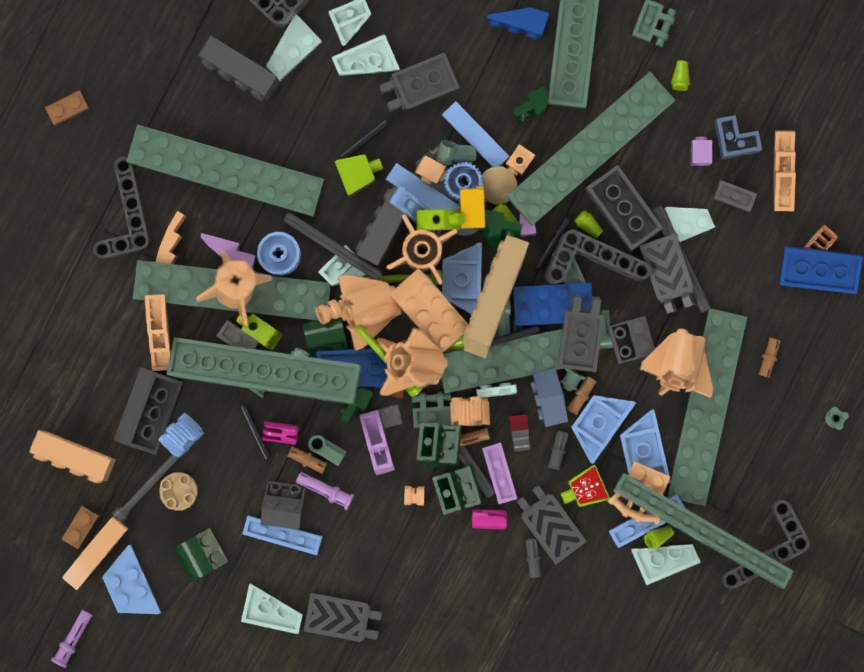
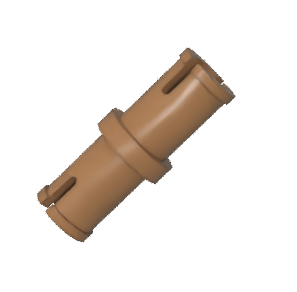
M769 337L766 352L762 355L763 362L758 375L771 377L774 362H777L778 359L776 355L781 343L780 340Z
M586 376L585 381H583L579 390L575 391V396L567 407L569 412L578 415L579 410L584 402L588 401V395L597 383L594 379Z
M294 446L291 447L287 456L302 463L303 467L308 466L321 474L327 465V462L313 457L312 453L309 452L307 454Z

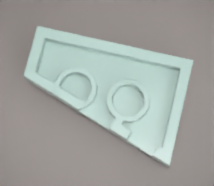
M296 14L266 67L281 81L322 41Z
M385 34L332 57L339 76L400 71Z
M693 544L659 547L658 549H631L646 586L700 563Z
M250 583L241 622L299 634L303 614Z

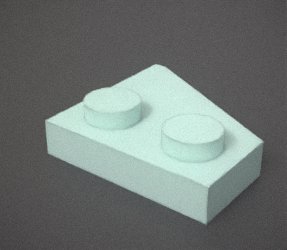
M354 0L328 11L342 46L348 43L371 15L365 0Z
M664 208L674 232L678 234L680 242L715 227L707 209Z
M501 383L499 384L500 387L492 388V385H483L477 390V397L487 398L513 395L517 393L516 385Z

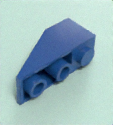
M530 7L487 15L486 21L490 22L489 25L500 28V26H504L512 33L518 34L523 32L526 33V37L537 39V37L542 38L549 13Z

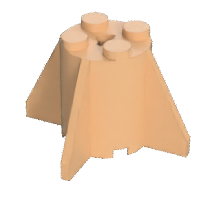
M405 214L402 215L410 235L406 237L403 244L404 257L388 265V270L408 264L415 271L417 269L422 272L430 270L438 284H442L443 282L435 269L441 260V244L458 233L457 230L454 229L438 238L434 233L427 230L414 231ZM422 247L423 250L427 249L428 251H426V254L420 255L418 254L419 248Z
M223 251L221 252V257L224 265L218 270L215 285L197 296L196 300L201 302L217 297L218 301L228 306V308H238L243 326L245 327L248 326L245 305L252 298L255 285L272 281L271 275L254 273L246 262L232 261L226 252Z
M344 274L338 276L342 295H340L342 300H339L338 304L342 311L341 317L343 321L347 320L349 324L346 327L351 332L354 349L359 350L368 343L357 333L356 329L358 326H362L374 338L392 319L401 314V309L389 295L395 290L393 285L389 286L384 281Z
M414 328L406 343L397 344L382 338H377L376 340L387 352L384 362H387L388 369L385 368L388 378L380 391L381 395L388 396L415 385L419 387H425L428 384L436 385L448 365V360L444 357L441 350L420 329Z
M678 329L676 333L670 334L642 362L640 369L656 375L657 380H661L660 384L662 386L659 395H663L669 390L679 392L680 388L686 389L685 392L695 391L709 398L712 397L713 386L705 354V338L689 334L685 329Z

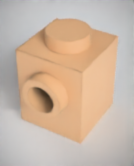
M519 144L507 161L506 166L514 176L518 174L522 176L535 155Z
M424 155L415 172L422 176V181L431 185L432 182L437 184L438 180L442 182L447 171L444 170L446 166Z

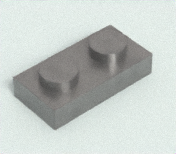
M721 180L713 199L750 213L757 194Z
M228 320L216 335L230 346L255 349L259 344L257 340Z

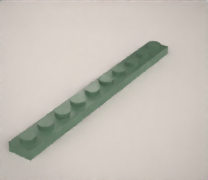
M625 473L621 475L613 490L615 493L782 589L786 587L793 573L791 569Z

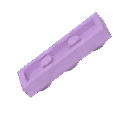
M501 443L482 448L498 504L517 499Z

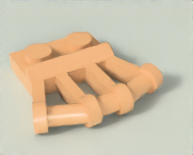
M635 461L628 475L663 495L670 476ZM617 493L608 500V503L613 504L624 517H632L638 523L655 522V524H660V518L654 514H644L645 509L640 508L639 512L631 509L633 502L628 501L625 506L618 499L621 495Z

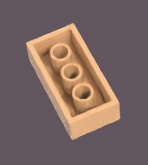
M419 269L413 272L389 294L442 353L465 333L467 326H469L429 278Z
M38 430L29 451L34 454L33 458L43 462L50 460L52 461L51 465L60 469L70 468L69 472L78 476L85 474L88 476V480L95 483L108 480L116 461L114 458L43 430Z

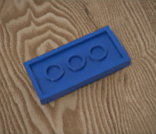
M785 246L779 284L782 286L857 294L863 256Z
M591 283L513 287L515 326L563 324L565 309L571 307L572 294L581 295V308L590 309Z
M373 349L316 352V358L361 365L357 389L382 388L388 378L385 368L388 369L387 364Z

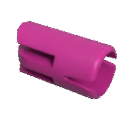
M264 421V426L267 428L263 429V434L265 435L262 436V440L297 444L298 426Z
M472 510V528L505 529L507 527V512L505 510Z

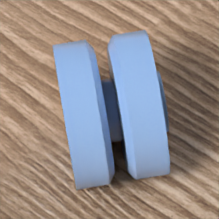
M274 232L261 240L258 246L257 257L259 263L267 272L275 276H285L297 269L301 261V251L298 243L292 236L284 232ZM278 251L283 252L281 258H277L276 253Z

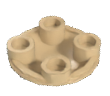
M504 166L489 168L482 174L484 198L493 204L509 202L506 196L518 187L514 174Z
M175 472L166 476L161 481L160 498L168 509L175 511L185 510L195 502L198 494L197 485L188 474Z

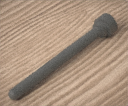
M172 454L123 507L120 506L112 512L114 517L123 524L128 519L129 511L180 457Z

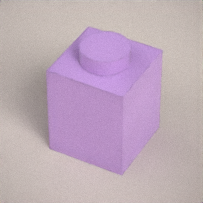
M696 137V140L691 142V165L710 166L712 164V140H707V137Z

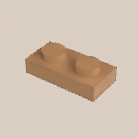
M79 90L45 107L53 125H57L89 109Z
M81 506L62 540L79 549L99 515Z

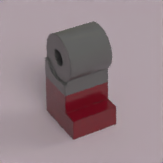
M527 414L510 416L509 421L514 451L530 450Z

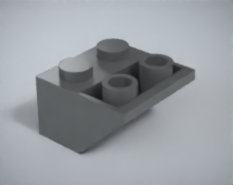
M645 316L608 326L618 364L649 356L655 350Z
M267 481L261 510V525L299 530L306 487Z

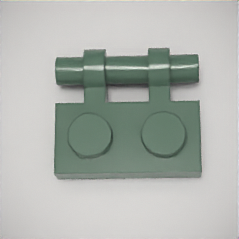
M645 0L632 36L650 42L652 36L657 37L655 45L663 47L664 42L669 37L668 31L670 26L674 24L676 11L669 8L666 15L661 13L664 5L651 0ZM658 20L664 22L661 31L655 29Z
M439 391L437 394H425V392H422L420 395L412 397V403L420 402V408H413L414 428H420V423L451 425L450 406L444 407L443 401L451 400V393ZM426 402H438V407L426 408Z

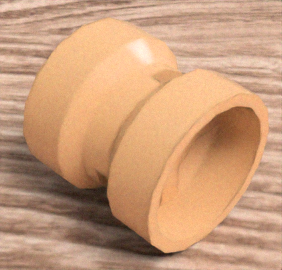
M334 299L328 301L327 305H319L315 308L317 318L322 324H327L332 318L338 319L342 316L341 308Z
M405 486L404 505L416 503L417 505L424 506V486H418L417 488Z

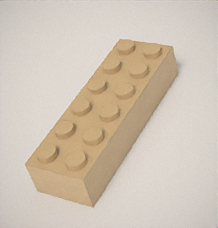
M509 235L506 236L505 241H500L496 257L493 259L490 272L484 282L483 290L480 292L477 300L476 309L474 308L469 326H467L462 341L465 344L464 351L486 359L529 245L528 242Z

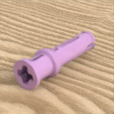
M300 472L296 480L297 484L325 496L330 503L335 502L343 506L345 510H348L354 498V494L349 495L341 491L340 487L333 488L303 472Z
M81 610L67 638L59 644L60 648L55 657L51 658V661L61 667H67L66 663L71 654L75 653L76 648L74 647L90 618L93 616L92 614Z

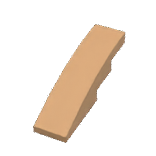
M775 131L774 211H794L796 177L795 131Z
M179 211L175 214L164 235L156 258L157 263L174 264L178 258L172 252L182 238L176 232L186 218Z
M165 294L145 295L152 371L167 370L171 347Z
M113 516L62 578L78 590L109 554L128 528Z

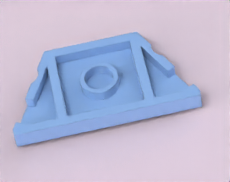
M477 243L470 248L443 259L442 295L449 303L470 314L473 313L474 308L476 309L477 300L481 292L482 243Z
M593 395L571 428L590 463L593 464L636 404L634 401Z
M650 410L620 435L627 470L629 473L635 461L669 476L655 411Z
M128 545L102 577L117 612L160 614L162 612L132 545Z

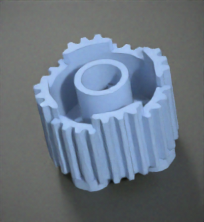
M462 162L461 164H454L445 174L444 186L446 193L449 197L452 196V199L455 198L456 202L458 200L460 202L461 189L475 188V185H483L481 172H478V168H475V165L472 166V163ZM466 178L468 185L460 186L459 179Z
M186 413L179 417L176 424L173 422L158 439L165 448L177 457H182L196 440L198 441L204 434L202 428Z

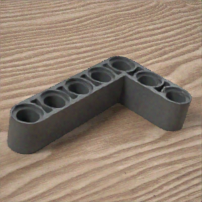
M264 0L249 1L275 26L284 27L310 0H297V4L294 7L288 6L290 0H280L278 3L275 0H269L270 5L267 8L261 7V3ZM283 13V19L275 21L276 14Z
M126 157L118 158L115 161L114 168L129 234L97 242L94 245L93 252L103 260L145 251L151 244L134 165L128 163L129 168L126 171H120L119 166L122 162L127 161ZM129 180L132 181L133 187L130 190H125L124 183ZM132 199L137 200V206L134 209H129L128 202ZM135 218H140L142 222L138 228L132 226V221ZM145 237L146 243L141 247L137 246V239ZM121 241L127 243V247L123 251H119L117 248L118 243ZM102 245L108 247V252L105 255L99 254V248Z
M569 230L561 236L547 268L545 278L548 283L553 285L562 282L566 278L575 254L636 281L648 278L651 274V267L646 262L576 230ZM568 235L574 237L575 242L573 245L567 242ZM585 243H589L592 246L590 253L584 249ZM603 251L609 253L608 261L602 258ZM561 252L566 254V262H562L559 259ZM620 259H624L627 262L626 268H622L619 265ZM638 267L643 268V276H639L637 274ZM553 270L559 272L560 277L558 280L552 277Z
M777 500L773 503L771 510L786 540L761 553L783 564L807 551L810 542L789 502ZM781 503L786 506L784 514L777 512V506ZM788 521L795 523V529L791 532L786 529ZM798 538L804 540V546L801 549L795 546V541ZM781 547L787 549V555L784 558L778 556V550ZM739 564L725 571L721 576V581L725 587L734 589L759 575L752 572L751 575L745 576L743 573L744 566ZM730 574H733L736 578L735 583L732 585L726 583V577Z

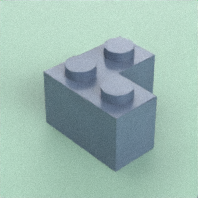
M736 115L718 118L714 121L721 160L759 153L762 150L759 131L739 134Z
M556 369L533 373L534 382H531L533 394L537 393L534 396L537 407L540 406L537 409L539 419L544 420L545 427L568 422L564 397Z

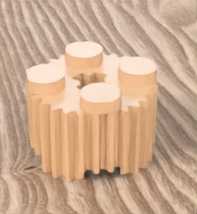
M470 397V401L463 398H451V425H490L488 398Z

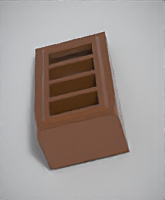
M822 225L803 248L812 249L810 245L813 244L818 250L827 251L837 240L838 236L826 225ZM822 232L830 238L829 241L821 235ZM818 238L821 242L825 244V246L822 247L815 240Z

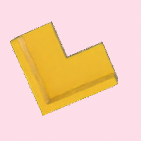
M475 185V188L461 189V213L466 218L461 228L485 227L483 185Z

